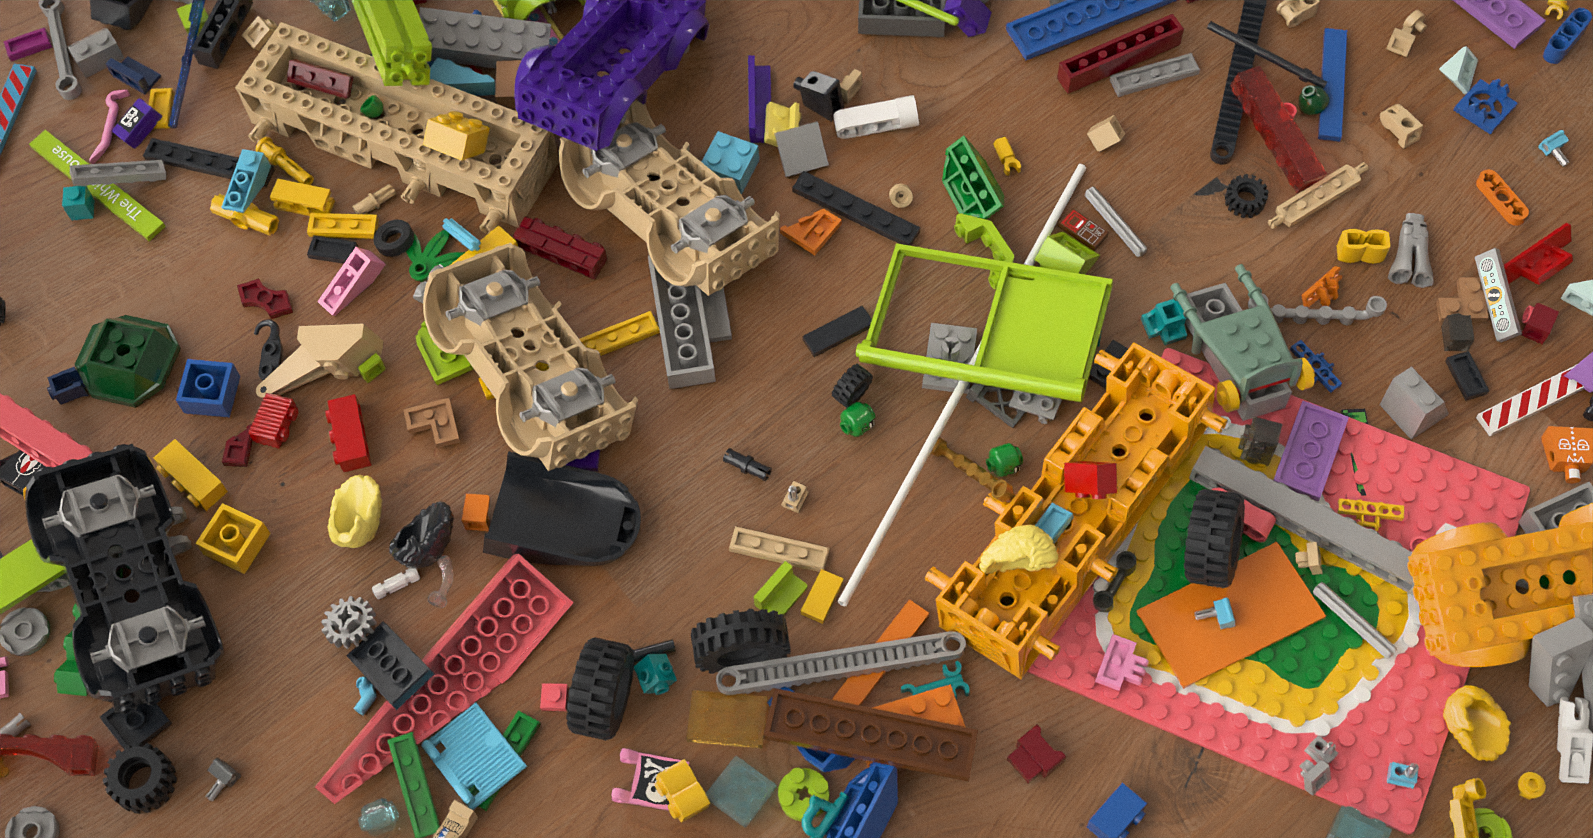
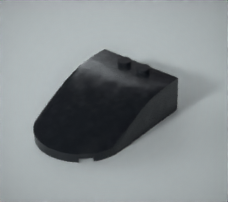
M508 451L502 485L488 534L485 533L483 553L510 559L512 555L520 554L529 563L545 565H605L621 558L635 543L641 524L639 505L628 491L629 489L622 482L611 476L568 465L548 471L539 458L527 457Z

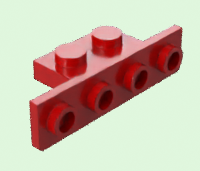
M1563 224L1505 263L1503 266L1508 284L1523 276L1540 285L1573 262V255L1561 249L1572 242L1571 224Z

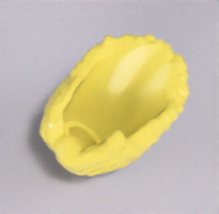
M355 475L341 484V488L335 490L328 524L329 536L334 544L341 547L358 548L364 546L375 537L380 523L382 499L379 484H376L372 477L368 475Z
M1033 525L1016 526L998 536L999 539L983 552L979 567L985 574H992L998 570L1005 572L1006 570L1025 568L1028 571H1039L1042 568H1052L1056 565L1058 553L1053 539L1039 527Z

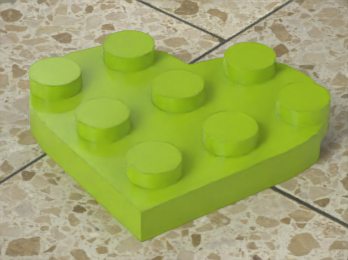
M425 321L422 322V327L418 331V335H416V341L436 385L474 369L464 355L449 354L439 349L429 335Z

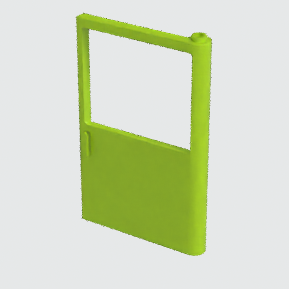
M896 243L866 340L864 339L862 343H858L856 357H859V362L1082 403L1108 307L1113 279ZM909 256L1001 272L975 365L876 348L904 257Z

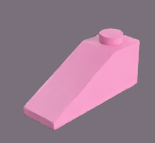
M355 247L318 300V303L331 315H337L374 282L386 264L371 251Z

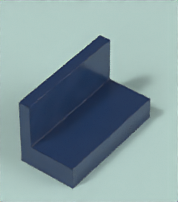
M129 56L122 63L112 58L105 63L112 77L143 94H146L162 77L161 74Z

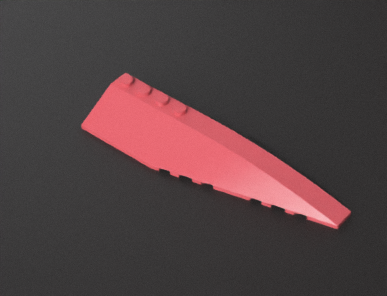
M520 554L512 555L422 659L434 675L398 710L386 701L315 788L334 804L339 802L393 762L387 740L413 732L418 745L447 724L452 718L465 711L477 700L490 693L495 687L508 680L574 602Z

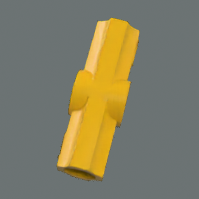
M215 195L211 201L210 210L212 213L231 220L234 225L241 229L247 230L252 228L269 236L278 229V217L259 210L252 202L245 212L241 213L221 208L225 198L224 195Z

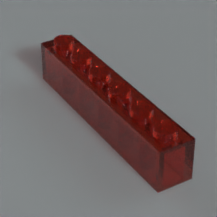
M1257 66L1238 73L1230 85L1232 91L1238 97L1244 111L1249 115L1255 129L1262 136L1266 147L1275 157L1277 165L1283 170L1289 184L1296 193L1304 191L1322 180L1327 175V172L1261 67Z

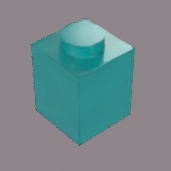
M87 186L63 187L62 207L71 221L93 219L95 199Z

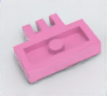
M1112 634L1095 682L1118 691L1123 680L1141 685L1143 679L1139 676H1144L1146 670L1142 667H1147L1149 661L1133 654L1136 642Z

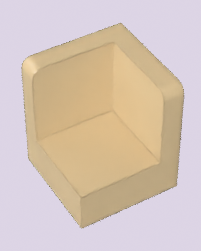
M1115 115L1092 126L1087 135L1099 152L1121 141L1125 132Z

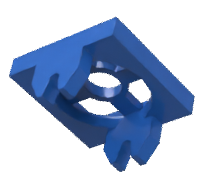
M1480 79L1457 103L1454 111L1488 134H1491L1514 110L1517 102L1508 97L1510 92L1509 86L1505 84L1501 87L1500 79L1493 80L1490 85ZM1485 93L1490 97L1488 100H1479L1474 95ZM1496 101L1502 105L1501 114L1494 110L1493 104ZM1486 104L1490 107L1491 111L1487 112L1486 108L1480 110L1479 105Z

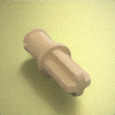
M388 184L373 195L369 193L368 197L352 207L356 214H367L375 208L379 209L380 204L394 196L396 192Z

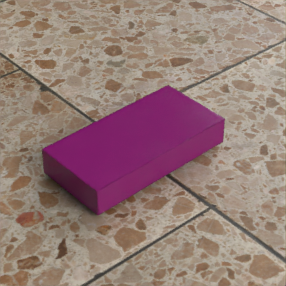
M45 27L3 41L11 62L52 48Z

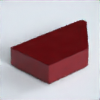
M249 424L246 427L247 429L236 437L233 436L226 441L222 458L224 466H248L253 442L249 435L252 424Z

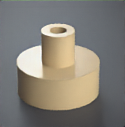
M1419 10L1414 11L1405 20L1403 27L1412 28L1411 32L1417 29L1422 33L1427 27L1423 23L1425 15Z
M896 184L891 188L889 197L894 206L904 208L912 202L913 194L907 185Z

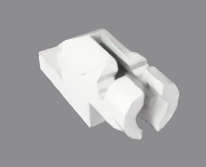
M1568 697L1560 698L1557 750L1561 753L1559 779L1562 782L1589 783L1593 732L1588 729L1589 702L1579 697H1575V704L1568 701ZM1574 710L1577 712L1578 717H1574Z

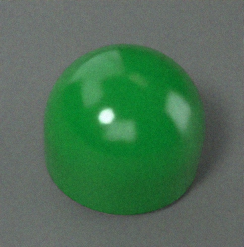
M372 95L363 102L360 111L366 117L377 118L383 113L384 105L376 95Z

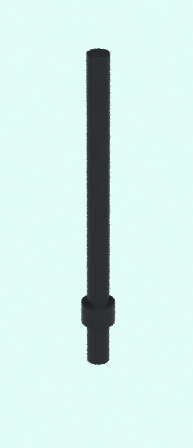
M1212 21L1209 22L1208 30L1298 76L1299 80L1305 83L1310 82L1323 89L1326 86L1327 81L1312 74L1313 71L1307 68L1302 69Z

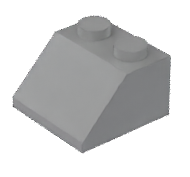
M103 28L67 46L85 78L107 68L105 63L110 58L118 62L125 59L108 28Z

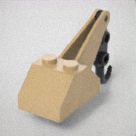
M263 320L255 327L254 334L258 335L260 329L265 326H269L271 330L269 338L262 347L258 371L262 382L257 386L256 394L262 399L265 397V393L280 396L328 373H332L337 379H348V377L358 376L360 374L358 367L375 353L379 356L382 354L383 340L365 324L299 326L297 340L301 343V346L281 364L283 346L279 336V326L273 320Z

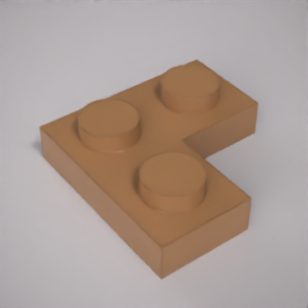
M1480 277L1458 278L1456 283L1459 298H1438L1436 302L1439 322H1486L1489 318Z
M450 398L403 410L409 434L432 428L437 448L460 443Z

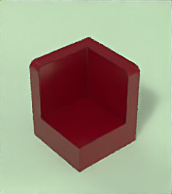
M1536 303L1529 320L1522 330L1521 336L1543 345L1552 330L1559 311Z

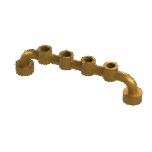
M941 437L938 438L930 454L935 457L943 455L952 461L956 468L989 489L992 496L1000 502L1011 501L1015 497L1011 484L1005 480H999V478L973 463L966 456L958 455L947 447L946 440Z

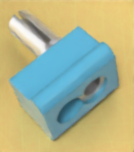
M1559 130L1538 145L1539 149L1546 156L1552 153L1562 166H1566L1569 163L1560 149L1569 141L1563 130Z
M1229 598L1214 601V607L1194 613L1196 620L1217 616L1220 629L1235 626Z
M1395 762L1389 763L1387 783L1413 789L1417 783L1418 764L1414 765V763H1411L1408 766Z

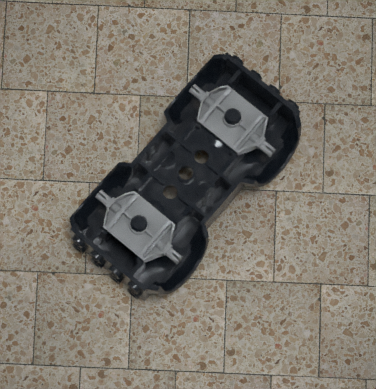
M121 444L106 452H94L86 458L79 460L70 459L62 465L43 467L37 472L32 473L33 477L26 486L25 509L29 532L40 559L45 563L63 566L80 614V617L73 624L72 630L74 656L79 675L88 694L92 698L111 702L115 714L120 712L127 714L136 710L137 706L146 703L147 705H153L160 702L163 697L171 694L172 696H179L187 692V689L197 686L200 688L211 684L212 680L216 679L215 666L224 655V647L215 621L198 586L195 583L183 581L165 534L175 522L174 514L161 480L145 450L133 444ZM113 546H120L124 553L119 558H112L108 554L109 549ZM121 568L131 570V574L127 578H120L116 573ZM129 590H136L139 592L140 598L134 603H129L124 598L125 593Z

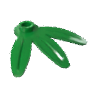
M446 230L437 233L428 242L423 253L420 242L414 233L413 244L406 251L408 257L413 262L409 268V273L414 280L419 282L428 280L429 273L435 266L440 264L443 267H447L465 253L453 252L437 257L449 239L450 234ZM419 268H424L422 271L417 272Z

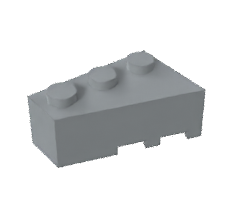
M1579 617L1533 636L1528 687L1547 707L1560 703L1561 697H1570L1593 648V632Z

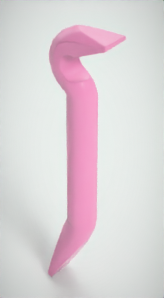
M116 90L107 95L106 104L109 107L102 140L89 159L91 164H95L109 147L113 134L112 130L115 126L119 110L118 104L114 100L130 96L128 90Z

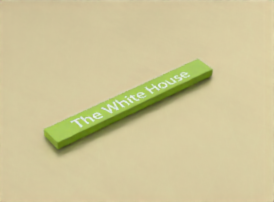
M46 130L29 143L34 151L70 179L71 165L88 164ZM114 183L87 186L96 200L148 241H151L166 227L160 219Z

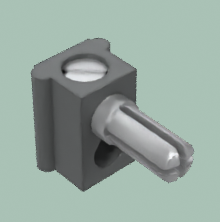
M215 758L207 771L214 775L217 781L207 793L206 798L213 801L223 787H232L240 779L241 774L224 760Z

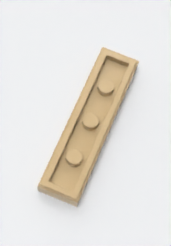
M736 526L729 546L730 552L782 564L786 561L792 566L820 572L821 569L825 570L830 551L828 547Z

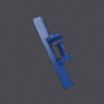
M1302 340L1291 346L1290 350L1298 359L1307 354L1309 357L1307 360L1310 365L1316 362L1320 364L1321 367L1319 369L1313 368L1316 375L1314 384L1320 381L1330 393L1336 388L1341 387L1342 382L1331 372L1334 363L1329 364L1323 358V352L1315 355ZM1299 346L1303 352L1297 351L1296 347ZM1330 379L1335 384V386H1331L1328 383V380Z

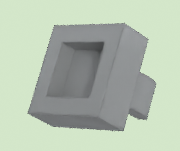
M1306 759L1299 766L1303 770L1300 772V775L1304 778L1305 790L1312 796L1331 780L1330 766L1323 760L1314 765Z

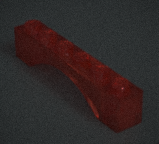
M0 734V757L12 755L33 756L56 765L69 776H95L99 746L91 736L79 735L76 738H66L63 735H51L50 738H40L37 735L26 734L23 738L9 734Z

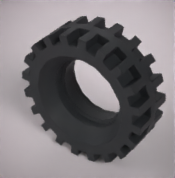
M748 609L744 612L735 610L731 614L721 613L718 614L719 617L707 618L705 623L699 622L696 624L697 628H692V633H690L695 666L700 668L702 672L709 670L710 674L730 666L787 658V654L791 652L786 618H784L783 614L778 615V611L768 612L767 609H761L760 611Z

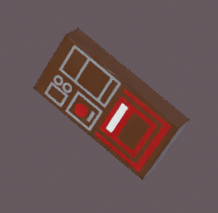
M1074 208L1058 224L1059 228L1093 251L1101 245L1109 234L1108 231Z

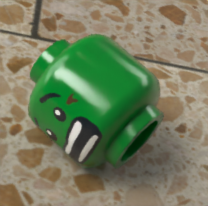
M855 402L841 412L840 427L845 434L860 437L874 426L875 413L867 403Z
M1005 443L990 449L986 459L988 470L1001 478L1017 473L1023 464L1021 450L1011 443Z

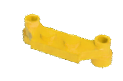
M1480 778L1467 780L1465 784L1453 787L1454 799L1450 800V818L1454 825V838H1479L1473 802L1486 797V788Z

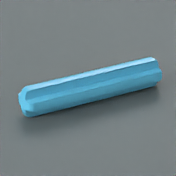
M452 218L443 220V229L470 251H478L480 249V240Z

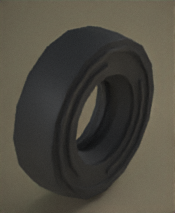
M395 219L386 222L378 228L374 235L375 247L380 254L386 257L401 255L412 246L414 241L412 228L403 220ZM401 233V237L398 240L387 243L390 236Z

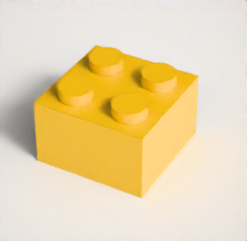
M450 111L447 114H439L437 117L428 119L423 145L459 160H465L485 153L490 127L482 125L480 120L467 119L460 112Z
M222 503L195 544L203 555L245 574L271 533L262 521Z

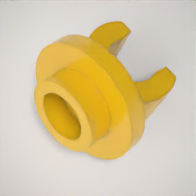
M1548 0L1547 4L1549 7L1545 12V16L1548 17L1550 12L1555 10L1558 12L1556 21H1559L1563 16V11H1568L1569 6L1566 5L1567 1Z
M1533 772L1523 774L1518 780L1519 795L1529 800L1539 798L1545 791L1543 778Z

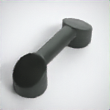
M1123 551L1118 554L1116 558L1118 572L1115 578H1113L1106 591H1099L1094 595L1093 605L1096 610L1109 612L1113 609V597L1126 576L1131 575L1135 571L1136 556L1132 552Z

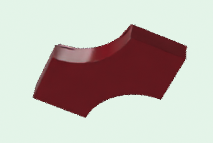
M260 279L237 285L244 308L259 307L265 310L271 319L293 313L286 290H270L262 285Z

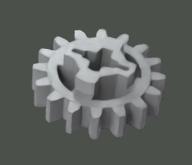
M350 596L348 602L341 598L338 606L332 604L333 610L324 613L328 619H324L321 622L324 626L322 632L331 644L334 643L337 648H340L343 644L346 649H349L351 643H354L357 647L359 646L360 639L367 641L365 636L367 633L373 634L374 631L371 626L377 624L374 619L376 613L369 602H364L361 597L355 601Z

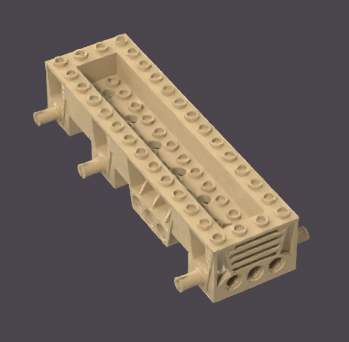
M283 22L279 24L235 87L251 122L256 124L248 135L253 142L257 141L258 143L269 130L290 137L295 128L307 132L317 148L370 169L377 160L397 167L402 182L408 184L406 190L401 195V198L407 203L413 204L421 190L442 197L448 187L476 198L480 213L487 215L479 226L480 230L485 234L487 231L489 234L494 230L499 221L518 228L559 163L554 134L518 119L517 111L430 79L429 85H411L410 80H403V86H384L383 79L372 56ZM295 59L354 76L351 98L346 99L311 88L298 90L301 87L300 85L286 82L289 60ZM372 95H376L383 102L384 110L382 114L385 116L382 119L375 120L374 118L366 117L360 111L363 102ZM339 100H347L344 104H336ZM450 111L462 113L463 117L467 119L482 121V125L490 127L485 153L465 160H459L423 145L428 119L437 117L439 114L444 115ZM416 129L423 130V132L420 134H412L413 131ZM494 159L501 160L499 164H490V162Z

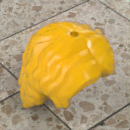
M1465 685L1448 697L1443 717L1446 720L1448 730L1453 733L1454 738L1458 740L1462 748L1479 761L1497 760L1499 755L1504 754L1509 745V726L1511 722L1508 721L1505 712L1498 703H1495L1492 696L1485 692L1484 689Z

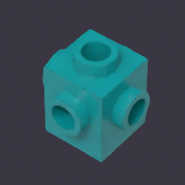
M648 654L634 666L644 694L655 693L656 695L666 693L670 689L669 686L677 681L667 654Z

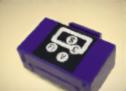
M138 98L113 128L112 132L135 149L163 116L141 98Z

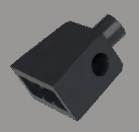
M812 71L805 79L797 77L794 81L793 88L801 92L804 106L830 122L834 120L835 112L845 108L838 79Z

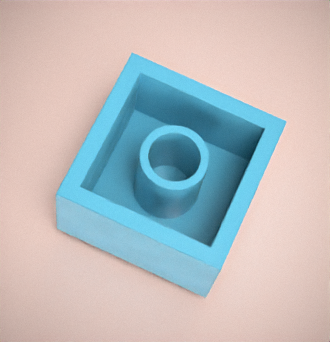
M718 131L701 162L720 178H732L735 180L736 186L742 195L759 162V146Z

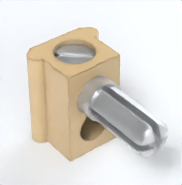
M793 481L781 505L794 512H799L809 493L807 487Z

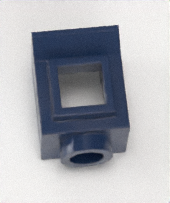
M75 367L47 377L50 387H47L51 399H56L60 405L79 397L89 396L86 386Z

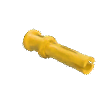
M264 137L257 143L256 152L264 153L270 164L278 165L299 183L306 185L313 183L314 177L286 155L285 149L277 147L270 137Z

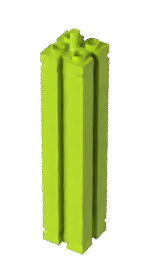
M351 0L380 76L383 79L384 86H403V80H410L411 85H429L430 67L427 61H431L432 44L429 41L413 0Z

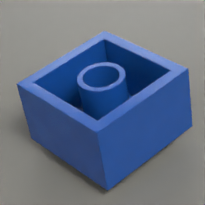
M187 359L176 402L186 414L230 417L240 374L233 363Z

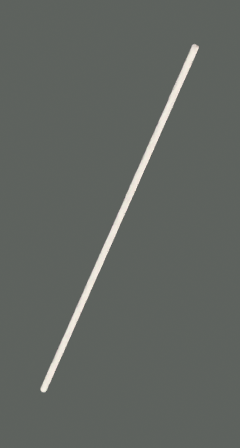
M1079 164L1024 265L1033 266L1036 262L1035 258L1047 236H1050L1082 178L1086 170L1085 165ZM980 344L977 350L975 351L972 359L970 360L969 365H975ZM959 380L838 600L840 605L846 607L969 382Z

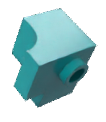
M1174 299L1156 304L1153 310L1143 314L1140 318L1149 339L1160 336L1164 346L1184 340L1187 337L1184 311L1179 302Z

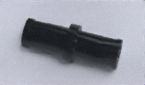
M729 448L726 451L729 453V456L725 454L723 457V462L741 469V472L744 474H752L763 481L768 480L767 474L771 475V467L755 461L754 457L750 455L745 456Z

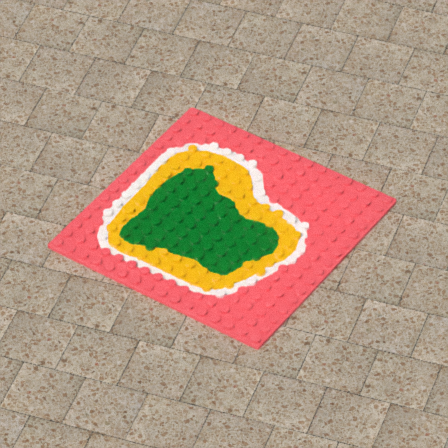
M1166 348L1161 358L1215 387L1213 413L1227 419V425L1220 434L1210 427L1207 428L1108 562L1113 567H1116V558L1123 551L1132 552L1136 556L1135 571L1131 575L1126 576L1113 597V609L1109 612H1100L1093 605L1094 595L1099 591H1106L1110 584L1098 575L1050 640L1061 647L1058 655L1054 654L1055 659L1051 661L1048 657L1040 654L1027 672L1302 790H1305L1304 778L1300 775V772L1303 770L1299 766L1306 759L1314 765L1317 764L1304 750L1319 735L1327 743L1334 742L1332 746L1336 745L1335 750L1338 752V755L1328 764L1330 766L1331 780L1314 795L1405 834H1412L1417 826L1449 731L1446 720L1443 717L1446 701L1457 689L1464 686L1470 667L1445 664L1435 656H1430V651L1426 649L1424 642L1426 637L1425 629L1419 620V603L1415 599L1414 594L1412 595L1321 547L1319 549L1323 574L1312 575L1309 567L1298 568L1295 556L1297 552H1307L1306 543H1310V541L1274 524L1265 542H1257L1242 533L1238 561L1278 542L1325 613L1326 617L1183 689L1138 616V609L1191 584L1184 574L1188 525L1196 495L1199 491L1208 488L1189 479L1205 446L1211 449H1218L1228 458L1239 460L1246 467L1254 471H1260L1267 478L1273 480L1302 401H1306L1290 395L1285 408L1243 421L1237 410L1227 413L1219 405L1216 393L1217 384L1220 381L1209 363L1171 348ZM1143 413L1140 415V418L1144 421H1149L1153 416L1149 413ZM1349 417L1319 502L1313 499L1312 501L1332 508L1337 514L1339 498L1403 505V521L1382 519L1379 522L1381 527H1379L1377 532L1380 536L1390 541H1396L1403 548L1410 551V542L1413 538L1417 536H1423L1427 539L1436 535V532L1445 523L1455 527L1492 522L1496 523L1508 537L1515 536L1519 525L1518 521L1521 519L1530 488L1524 484ZM1120 449L1117 457L1124 456L1126 452ZM1351 453L1353 454V457H1354V460H1355V463H1356V466H1357V469H1358V470L1355 472V474H1354L1353 465H1352V460H1351V455H1350ZM1356 483L1363 485L1366 495L1361 496L1360 492L1357 491ZM1342 505L1346 510L1351 509L1349 505ZM1367 506L1369 512L1373 513L1376 511L1374 506ZM1383 509V514H1387L1388 510ZM1392 510V513H1393L1394 515H1400V514H1401L1400 511H1393V510ZM1339 514L1343 517L1352 518L1356 522L1359 521L1355 515ZM1364 515V521L1374 522L1376 516ZM1363 526V527L1366 528V529H1373V530H1375L1374 527H1365V526ZM1319 583H1325L1397 648L1396 652L1389 659H1386L1313 593L1314 588ZM1112 634L1136 642L1133 654L1149 661L1147 667H1142L1146 671L1144 676H1139L1143 679L1141 685L1123 680L1118 691L1095 682ZM1395 762L1408 766L1411 763H1414V765L1418 764L1417 783L1413 789L1387 783L1389 763Z

